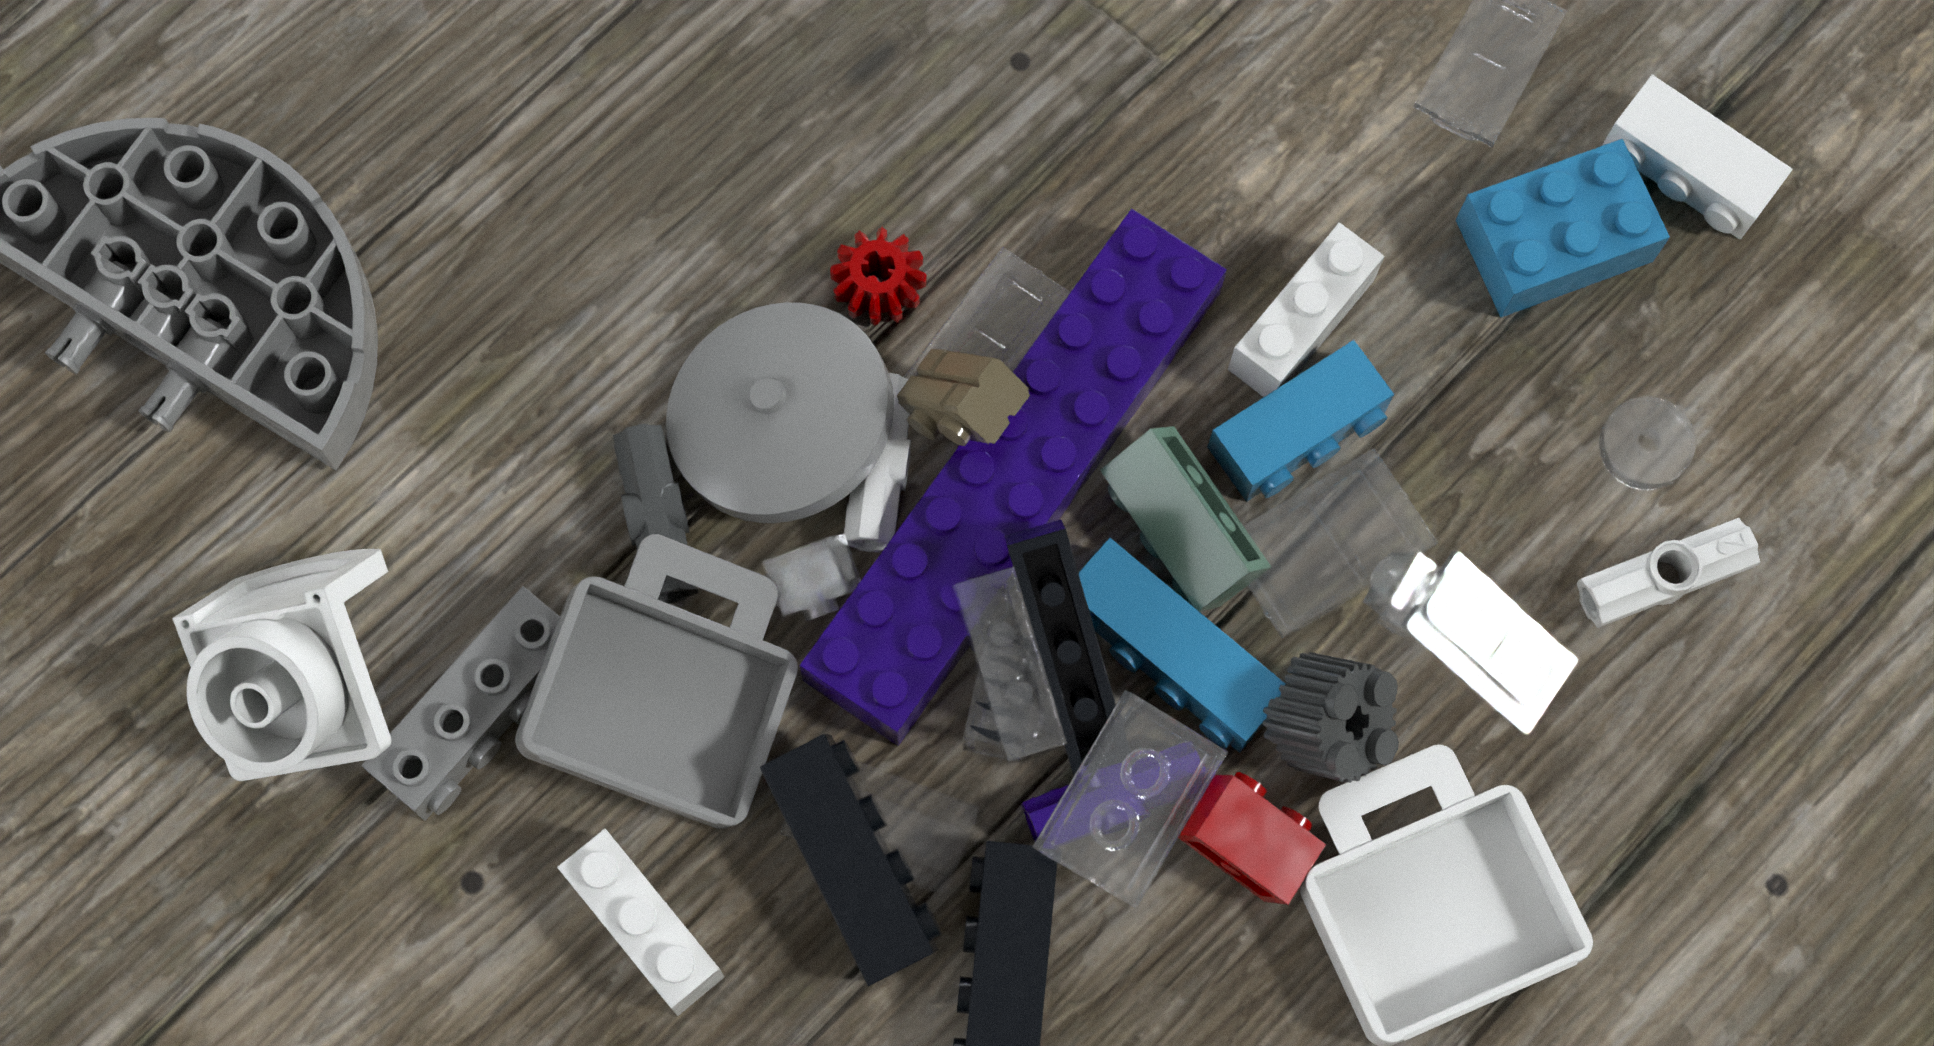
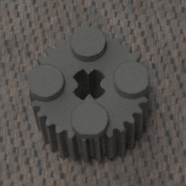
M1309 652V654L1301 653L1299 658H1291V665L1288 667L1287 672L1293 674H1286L1285 686L1280 685L1279 687L1280 697L1271 699L1268 707L1263 709V713L1267 714V718L1263 721V726L1267 727L1264 738L1278 744L1276 750L1282 752L1281 759L1288 761L1287 765L1297 771L1351 783L1352 780L1360 781L1361 776H1366L1369 773V769L1375 770L1377 768L1376 764L1388 765L1391 763L1399 745L1396 733L1391 730V727L1396 725L1393 715L1397 712V708L1392 707V704L1396 700L1395 697L1398 689L1397 680L1392 674L1375 668L1371 664Z

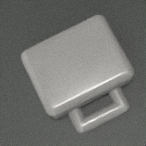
M652 534L645 537L639 545L624 586L601 577L592 576L581 580L570 590L516 732L515 742L517 749L524 757L705 825L718 829L738 825L748 815L762 775L760 766L766 764L798 671L797 661L791 652L763 641L778 598L776 584L764 575L665 536ZM666 576L738 603L730 628L658 600Z

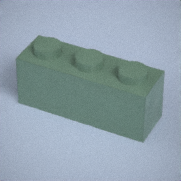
M1174 426L1150 428L1100 469L1109 483L1108 493L1114 503L1123 511L1129 512L1140 528V539L1144 547L1152 556L1161 559L1173 576L1172 586L1175 592L1199 612L1222 606L1271 568L1269 562Z

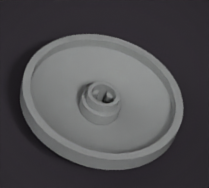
M785 302L757 307L743 312L718 326L694 348L685 360L672 386L667 406L666 430L670 451L683 477L707 503L719 511L735 518L758 523H780L803 519L817 514L845 498L868 476L876 465L885 448L892 427L894 414L892 382L882 357L869 337L856 324L843 315L825 307L806 303Z

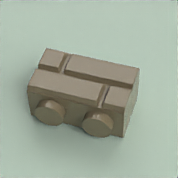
M931 349L917 367L919 375H911L897 394L898 403L910 414L906 420L914 430L931 440H935L938 434H943L960 446H966L969 440L995 444L1010 423L1008 416H1015L1030 396L1029 388L999 358L942 349Z

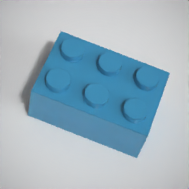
M1623 139L1467 195L1456 218V223L1500 318L1652 263L1670 238Z

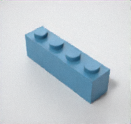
M1109 538L1079 571V577L1095 632L1112 645L1109 649L1110 654L1124 668L1133 673L1141 669L1157 683L1154 686L1155 692L1168 705L1178 711H1181L1185 706L1202 721L1199 728L1212 742L1223 749L1231 745L1240 753L1263 727V721L1267 718V714L1263 713V709L1268 707L1271 699L1280 697L1279 687L1280 685L1285 686L1286 683L1113 539Z

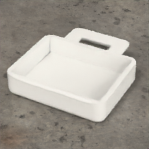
M1433 745L1366 774V776L1363 775L1360 781L1352 780L1351 783L1347 782L1328 790L1320 798L1319 812L1339 855L1313 866L1300 886V893L1368 1040L1377 1046H1392L1411 1039L1569 969L1583 961L1590 954L1593 946L1592 935L1524 795L1513 786L1500 785L1475 796L1455 753L1449 747ZM1429 786L1432 787L1442 808L1441 811L1379 838L1371 839L1361 817L1362 815Z

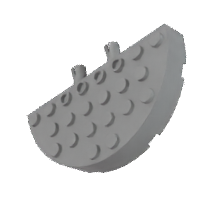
M126 118L75 128L30 146L33 152L13 162L5 169L0 165V263L69 305L76 313L52 346L45 351L48 357L63 368L67 366L66 369L71 373L78 374L80 367L104 335L112 336L114 333L166 365V368L169 370L144 406H141L138 410L139 413L153 424L158 425L159 423L161 429L171 432L174 424L199 391L201 393L208 391L334 470L338 469L357 436L373 392L378 350L375 307L368 280L343 229L331 210L323 202L321 196L297 171L267 149L242 136L200 123L198 127L168 123L165 118Z

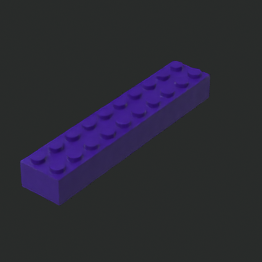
M1131 208L1014 369L1013 373L1029 388L1030 396L1015 416H1008L1010 423L995 444L969 440L966 446H958L799 666L802 680L899 746L1017 580L1004 536L1060 520L1219 296L1227 269Z

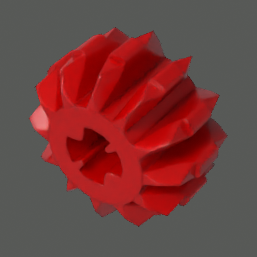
M883 226L876 233L877 240L869 241L867 235L859 230L855 234L856 248L841 244L837 250L838 259L841 263L834 264L830 268L831 280L838 283L833 289L835 300L838 303L849 302L848 315L853 319L860 316L864 311H869L870 324L874 326L878 325L881 320L880 313L888 312L890 318L898 323L902 319L901 305L916 309L920 303V296L916 290L923 289L927 283L926 273L919 270L923 265L922 253L919 250L907 251L909 239L905 234L900 235L892 242H888L887 230ZM878 271L882 278L888 277V279L879 282L875 275L869 276V274Z

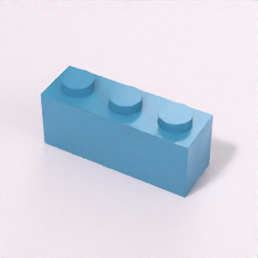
M1353 340L1213 429L1207 448L1246 502L1261 492L1265 498H1269L1288 486L1294 480L1291 473L1309 462L1312 468H1315L1332 458L1341 449L1338 443L1352 433L1356 432L1359 438H1362L1381 426L1388 418L1385 412L1394 393L1355 340Z

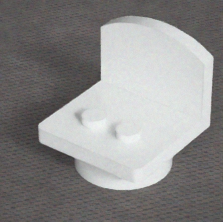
M357 549L335 552L257 571L233 579L173 617L191 667L187 679V701L191 717L206 743L225 760L228 771L235 780L246 781L376 758L390 747L391 736L344 605L345 601L388 572L381 549Z

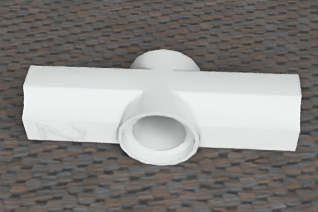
M889 373L894 394V414L889 438L876 465L868 476L850 493L849 504H847L844 543L860 551L880 553L884 550L896 533L901 491L906 490L911 440L907 439L909 424L906 419L910 414L898 403L897 394L909 379L895 373Z
M1740 518L1680 541H1665L1649 553L1581 578L1577 582L1580 595L1579 601L1587 618L1591 619L1597 628H1600L1656 605L1672 604L1684 594L1758 566L1760 564L1758 543L1750 527L1746 526ZM1664 562L1672 565L1679 574V583L1673 584L1662 579L1658 573L1657 563Z

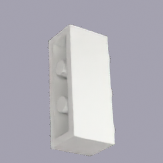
M1654 75L1650 76L1618 118L1603 145L1623 139L1637 170L1656 182L1662 193L1675 201H1684L1703 214L1707 223L1714 229L1723 233H1731L1740 240L1793 170Z
M1339 222L1235 346L1228 370L1263 397L1292 380L1374 282L1385 256Z
M603 829L557 867L677 1016L725 977L715 962L606 829Z

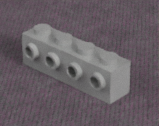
M522 586L390 733V747L376 758L365 760L361 766L424 821L433 812L440 815L447 810L461 792V787L458 785L473 767L479 770L487 765L501 747L502 743L498 740L513 722L518 725L520 724L560 616Z

